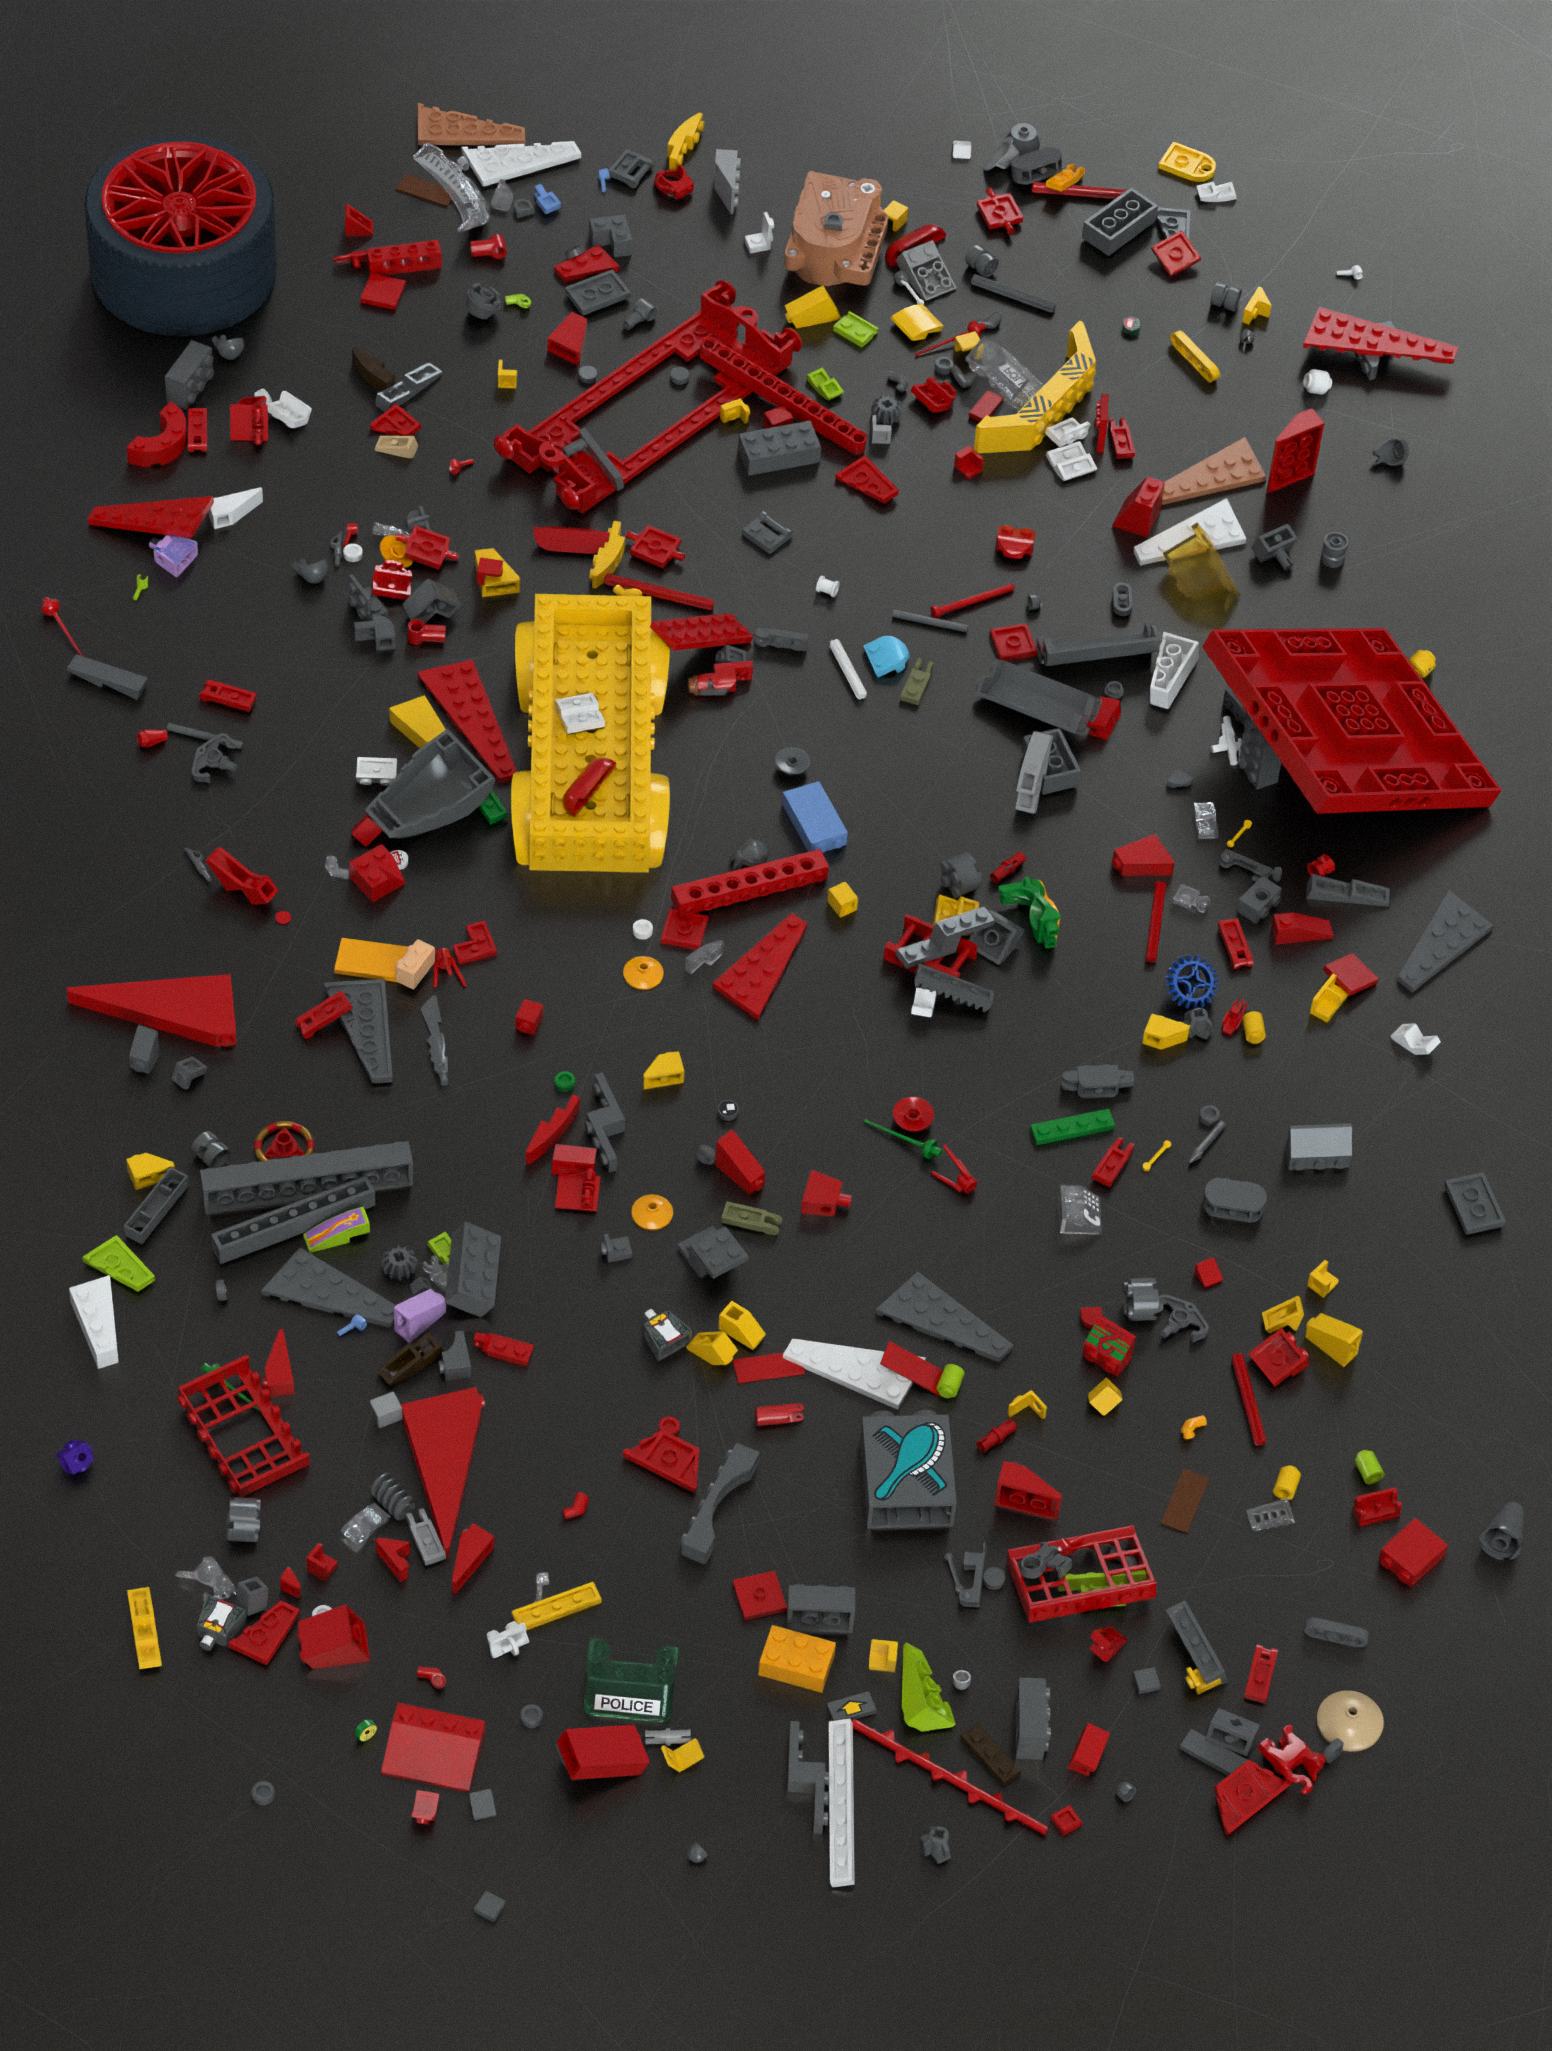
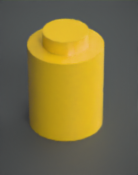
M1256 1011L1246 1013L1242 1018L1246 1040L1250 1043L1258 1044L1266 1038L1263 1016L1260 1012Z
M1288 1465L1280 1469L1273 1489V1493L1278 1498L1283 1500L1293 1499L1301 1477V1473L1296 1467Z

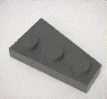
M1158 207L1156 218L1165 239L1182 230L1189 240L1191 210Z

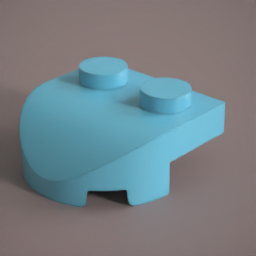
M882 636L863 645L877 677L896 670L897 673L901 672L905 668L907 659L910 658L905 644L893 636Z

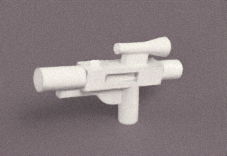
M1225 716L1223 717V723H1221L1222 736L1219 738V744L1211 745V752L1216 753L1227 750L1230 765L1234 766L1238 763L1237 751H1239L1238 757H1240L1242 739L1239 738L1238 742H1235V732L1232 728L1231 717Z

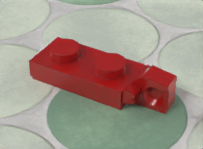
M476 1332L473 1339V1345L482 1348V1351L486 1352L488 1356L523 1366L528 1365L534 1350V1345L492 1333L487 1335Z

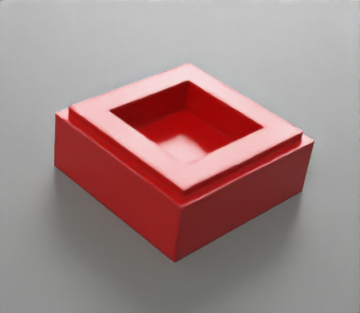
M1070 1805L1052 1814L1050 1818L1063 1836L1082 1826L1081 1819Z

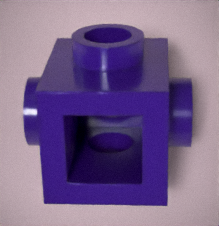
M79 1440L67 1442L64 1448L55 1454L64 1471L70 1474L89 1468V1464L94 1461L92 1456L93 1450L90 1445Z

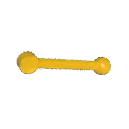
M1250 820L1244 821V826L1232 840L1227 842L1228 847L1232 848L1234 842L1246 828L1251 827L1252 822Z
M1164 1141L1162 1148L1152 1159L1143 1164L1142 1168L1144 1171H1149L1153 1162L1163 1151L1171 1147L1170 1141Z

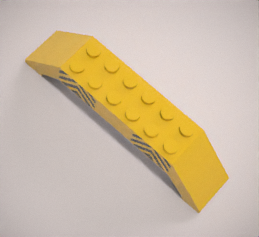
M1079 321L1069 331L1066 357L1070 359L1017 414L997 417L986 415L976 426L974 450L977 453L1032 450L1041 443L1046 435L1047 428L1060 423L1063 417L1072 411L1074 405L1077 402H1081L1084 395L1093 389L1096 359L1082 321Z

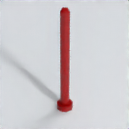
M1008 584L940 607L934 605L930 607V612L933 618H940L941 614L1011 592L1015 589L1014 584Z

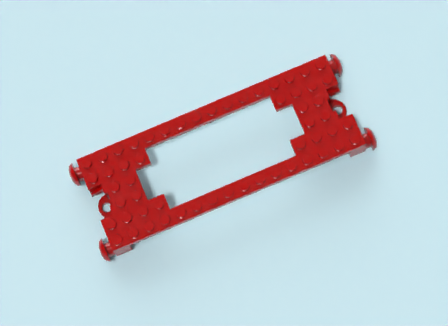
M719 280L716 283V287L713 286L701 295V310L528 432L516 424L504 432L503 436L497 435L493 442L494 448L502 458L511 459L529 474L540 466L547 472H554L557 475L553 478V482L556 483V494L567 508L578 510L583 514L617 489L594 459L585 451L581 450L570 457L564 455L562 448L580 439L578 431L581 429L574 424L674 352L687 362L699 354L701 340L704 337L715 338L774 376L792 364V352H799L803 345L802 339L792 328H784L781 334L776 332L775 336L765 329L760 331L756 327L758 324L757 312L747 306L733 307L731 304L736 300V290L730 282ZM739 323L746 327L744 344L737 340V327ZM719 372L714 376V382L724 388L623 461L610 451L606 453V456L622 475L623 484H625L719 417L721 405L740 398L742 400L753 391L723 372Z

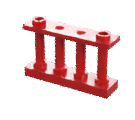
M908 914L904 918L903 929L906 931L897 944L888 941L884 949L883 958L905 969L906 967L896 956L897 949L905 947L913 933L923 937L922 941L930 939L934 929L933 925ZM960 938L956 952L960 954L951 968L940 964L944 956L922 963V965L960 978L958 970L967 957L973 960L977 958L978 945L972 941ZM918 965L907 968V970L915 973Z

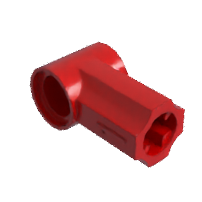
M500 234L491 236L489 240L470 241L471 257L492 255L493 258L501 259L507 255L505 238Z
M418 619L411 620L408 624L407 641L413 645H419L423 641L445 642L446 626L428 625Z

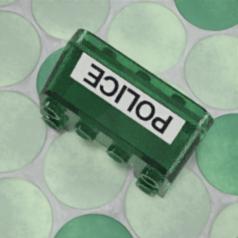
M590 1638L583 1696L584 1711L591 1716L660 1723L668 1721L672 1716L679 1647L663 1646L659 1648L655 1654L654 1664L610 1660L611 1647L608 1642Z

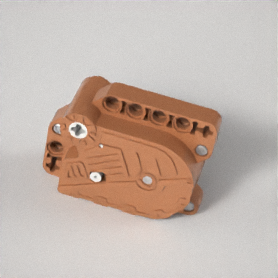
M809 171L798 206L794 212L792 232L785 249V268L795 271L801 279L811 284L824 286L837 285L844 282L858 285L869 284L887 233L888 215L880 207L882 187L879 182L866 178L856 181ZM829 213L840 214L843 218L842 231L825 230V216Z

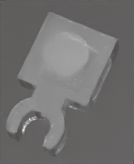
M1181 884L1173 897V902L1190 910L1195 906L1198 911L1205 913L1206 906L1203 904L1210 905L1211 899L1207 896H1199L1200 891Z
M433 1255L431 1256L433 1265L423 1262V1269L430 1273V1279L444 1292L447 1286L449 1265L446 1262L440 1265L438 1258Z

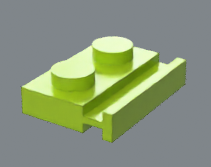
M850 311L847 316L842 317L833 326V331L860 347H864L875 334L877 335L879 329Z

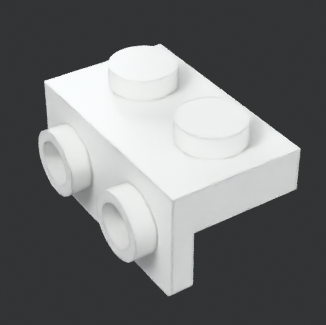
M282 391L278 401L267 404L268 412L274 418L286 423V426L290 428L306 425L312 410L310 406L287 391Z
M1072 417L1047 428L1045 434L1059 447L1067 444L1070 445L1078 439L1085 438L1088 434L1090 423L1087 421L1079 424Z
M357 757L356 781L360 782V784L371 785L374 782L380 783L382 786H389L388 783L392 778H396V758Z

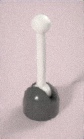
M905 270L898 271L893 277L894 281L900 286H906L916 299L917 304L924 305V301L919 299L908 284L909 275Z

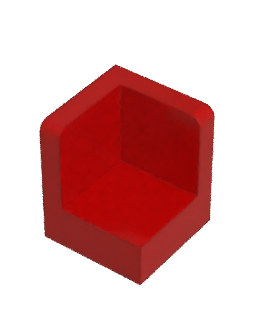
M969 445L955 453L954 467L967 479H970L983 471L984 458Z
M480 557L477 569V584L485 585L487 576H502V560Z
M367 814L352 828V835L364 846H368L382 832L380 827Z
M318 1543L306 1557L307 1572L324 1582L338 1567L336 1560L323 1553V1545L321 1543Z

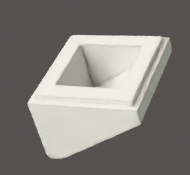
M953 141V158L970 159L971 142Z

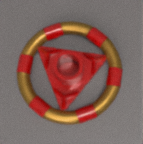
M290 1121L274 1122L266 1126L258 1133L254 1141V1152L259 1162L269 1161V1159L311 1155L315 1151V1141L311 1133L304 1126ZM282 1129L263 1154L262 1142L268 1134ZM287 1129L296 1131L304 1136L306 1139L305 1154Z

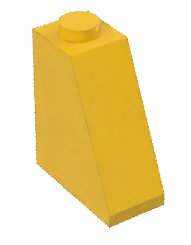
M824 285L785 305L787 310L785 316L788 322H793L796 328L841 319L837 307Z
M494 548L475 550L476 572L480 557L503 561L502 576H487L485 585H480L482 597L520 593V577Z
M1320 1313L1316 1318L1312 1317L1306 1324L1305 1337L1343 1367L1358 1354L1363 1334L1361 1329L1323 1313Z

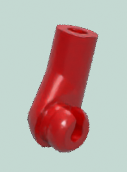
M577 1493L574 1497L573 1506L562 1509L565 1520L584 1514L589 1503V1498L585 1493Z
M418 1666L417 1677L428 1678L432 1685L438 1689L446 1685V1678L440 1669Z

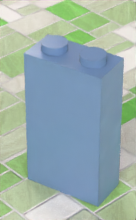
M819 781L783 792L782 805L808 852L821 849L822 853H824L825 851L847 845L848 832Z

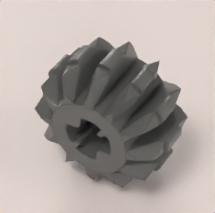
M881 395L880 398H875L874 403L871 405L872 415H876L877 423L882 422L884 425L886 423L892 425L894 422H898L902 415L901 401H897L896 397L890 398L889 395L887 397Z
M398 1244L395 1249L390 1246L388 1252H384L381 1266L385 1275L390 1274L391 1280L395 1277H398L399 1281H401L402 1277L409 1279L410 1274H414L416 1271L417 1259L414 1250L409 1251L408 1246L401 1248Z

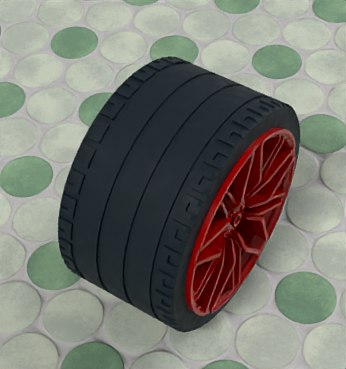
M167 135L146 139L125 147L109 157L96 170L97 172L93 174V179L89 181V186H87L84 201L92 286H94L98 299L102 301L106 309L111 311L115 317L135 328L154 334L197 336L217 332L241 322L253 314L255 310L259 309L261 304L266 301L270 291L273 289L277 275L274 194L265 171L248 154L228 143L212 138L195 135ZM203 228L220 236L216 240L200 245V232ZM158 229L159 231L156 233V235H155V236L150 240V242L148 243L149 239L152 237V235H153V234L155 233V231ZM165 234L173 236L175 240V247L156 244ZM195 234V246L186 247L185 237Z

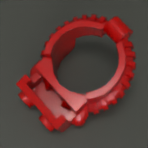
M678 165V168L675 170H661L656 173L654 178V185L662 193L667 195L669 193L671 195L674 194V198L677 200L694 191L692 178L688 177L682 165ZM665 176H666V177H675V178H677V179H679V180H678V181H669V180H667V179L665 178Z

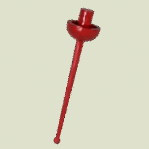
M973 320L968 324V331L957 336L976 332L980 338L981 331L986 329L983 322L977 324ZM956 336L946 341H943L935 346H932L924 351L916 353L915 355L918 357L922 353H925L939 346L952 342L955 340Z
M45 597L42 600L44 604L41 607V611L47 616L53 615L79 655L83 656L57 614L60 609V603L56 599L50 600L49 597Z

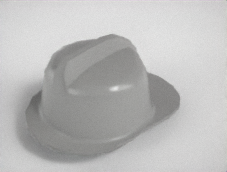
M1007 137L1002 141L996 152L986 162L984 166L985 171L990 170L994 166L1002 169L1011 167V160L1019 156V150L1012 144V137Z

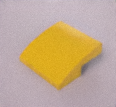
M923 304L907 307L890 318L912 341L925 339L928 333L939 332L944 326Z
M939 894L936 900L933 926L938 921L979 908V902L962 896L959 900H955Z

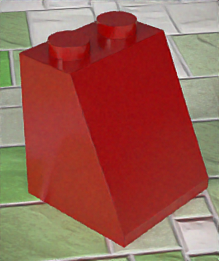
M1147 476L1125 499L1112 526L1148 538L1161 511L1165 482Z
M346 1604L298 1621L299 1631H297V1637L302 1648L300 1650V1657L312 1669L371 1661L365 1622Z

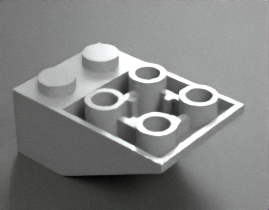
M716 149L714 189L730 214H733L734 207L738 206V196H735V194L739 193V183L736 182L740 180V171L737 169H740L741 158H737L738 150Z
M933 240L902 252L896 259L900 270L907 272L909 283L924 301L956 289Z

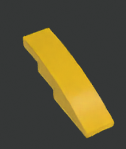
M145 1587L127 1590L139 1669L162 1666L150 1589Z

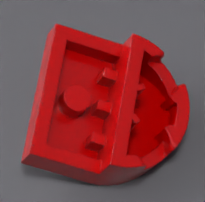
M928 377L925 383L912 386L910 391L916 396V399L924 403L928 410L933 413L949 410L956 398L954 387L946 381L943 383L936 382L935 377Z
M1009 525L999 526L995 549L996 551H1003V555L1009 558L1021 559L1024 554L1031 556L1033 554L1036 531H1032L1029 528H1013Z
M386 560L383 564L376 565L372 577L371 594L407 600L411 595V571L404 569L402 563L393 560Z

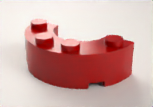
M170 401L159 413L160 428L164 430L163 433L152 438L137 436L127 446L128 463L141 467H151V464L158 463L165 465L182 454L187 444V426L185 415L176 404Z

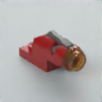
M752 661L714 664L713 673L688 678L689 693H694L697 696L726 695L727 692L736 691L737 680L752 679L753 663Z

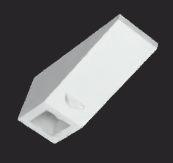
M262 487L213 498L214 503L208 511V515L214 529L233 525L263 502Z

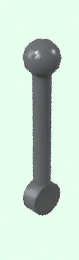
M946 1553L944 1557L949 1563L955 1581V1592L959 1594L964 1590V1587L959 1583L952 1561L953 1555Z

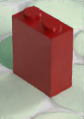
M1414 1518L1381 1549L1378 1560L1383 1567L1390 1569L1396 1574L1400 1581L1412 1587L1445 1557L1448 1544Z

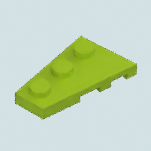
M117 1235L82 1257L84 1263L108 1276L110 1275V1277L136 1291H140L155 1281L153 1273Z

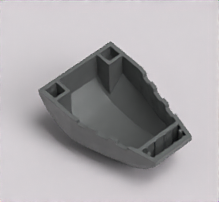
M447 728L413 754L412 760L400 769L399 775L395 779L392 778L388 783L389 786L384 792L378 794L365 809V812L389 838L414 837L468 816L488 796L495 783V778Z

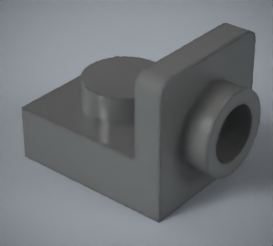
M725 645L717 652L715 661L717 664L746 661V651Z
M191 1056L176 1063L171 1079L186 1090L189 1088L192 1079L206 1073L207 1066Z
M603 1234V1242L600 1243L602 1255L606 1254L608 1262L632 1258L633 1253L628 1236L609 1240L608 1234Z

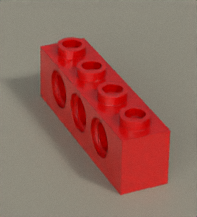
M438 240L366 249L369 275L373 273L384 276L442 268V252Z

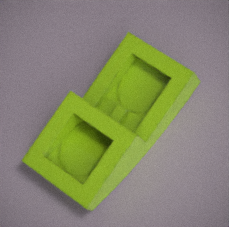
M823 367L807 374L806 379L826 400L829 401L844 393L835 378L830 379Z
M445 1231L428 1241L427 1245L448 1269L451 1238Z

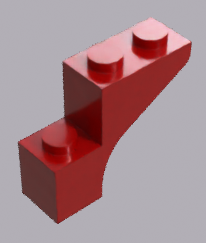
M216 848L205 860L227 891L242 890L252 905L267 904L279 891L268 875L263 876L251 872L223 848Z

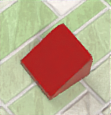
M1214 1257L1196 1264L1194 1273L1204 1288L1223 1281Z
M287 1567L280 1577L281 1590L300 1599L301 1585L290 1567Z

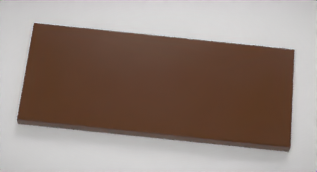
M405 174L396 187L398 191L445 207L449 206L456 195L450 188Z
M1183 1469L1161 1524L1187 1534L1210 1478Z

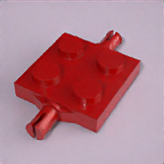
M991 187L990 189L987 188L985 192L988 197L977 200L976 205L989 230L1005 227L1007 233L1010 234L1011 232L1012 234L1015 231L1012 225L1023 222V216L1010 193L996 195Z
M649 525L640 534L629 530L626 533L625 538L635 541L630 549V555L658 567L664 568L672 558L682 562L686 558V554L677 551L681 545V538Z
M414 526L413 532L409 536L399 532L396 536L397 541L406 543L404 558L440 570L441 564L446 558L457 562L459 554L449 551L450 537L418 526Z

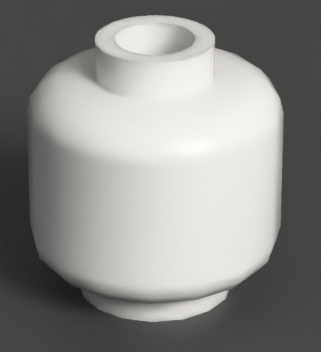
M1313 369L1306 373L1303 384L1309 393L1323 395L1331 388L1332 379L1328 372Z

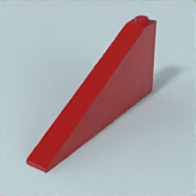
M231 974L67 987V998L70 1004L216 1047L237 1045Z
M477 1387L401 1404L402 1420L435 1528L446 1554V1559L450 1558L481 1423L482 1407H485L484 1397L482 1394L479 1395Z

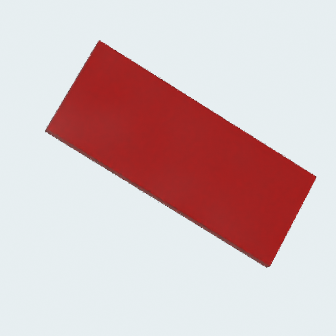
M889 1341L880 1364L939 1396L937 1385L943 1370Z
M784 1353L733 1360L738 1384L803 1375L805 1372L802 1366L784 1359Z

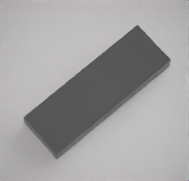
M1193 1729L1189 1731L1180 1745V1750L1227 1776L1248 1761L1231 1750L1206 1740L1204 1735Z

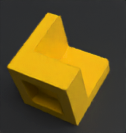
M893 200L884 211L888 218L893 221V231L897 232L907 222L909 208Z
M976 332L955 337L954 349L956 352L970 350L974 358L981 357L983 343Z
M499 360L498 388L516 389L517 370L503 369V360Z
M846 882L828 889V903L840 918L857 910L858 897Z
M1326 1260L1310 1273L1307 1284L1308 1287L1323 1298L1339 1282L1336 1277L1327 1271L1329 1262Z
M1107 1377L1088 1393L1089 1403L1103 1416L1123 1400L1121 1391Z
M872 1639L869 1669L895 1672L898 1642Z

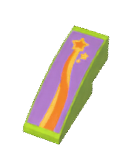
M363 1206L320 1223L304 1233L303 1237L309 1253L350 1243V1237L369 1233L370 1222Z

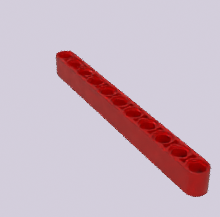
M704 337L701 340L699 356L702 360L775 406H785L787 411L791 412L793 417L799 421H811L815 431L854 455L864 453L867 442L865 432L715 338Z

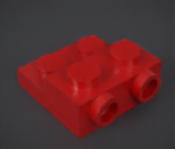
M1282 1328L1248 1353L1274 1387L1288 1376L1292 1375L1294 1377L1309 1365L1307 1359L1310 1356L1303 1347L1299 1349L1295 1345L1297 1340L1290 1331L1286 1334Z

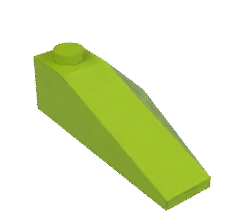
M906 1642L903 1645L902 1679L904 1721L908 1726L920 1731L953 1727L956 1724L951 1707L948 1702H943L939 1693L942 1690L930 1677L933 1672L921 1650Z

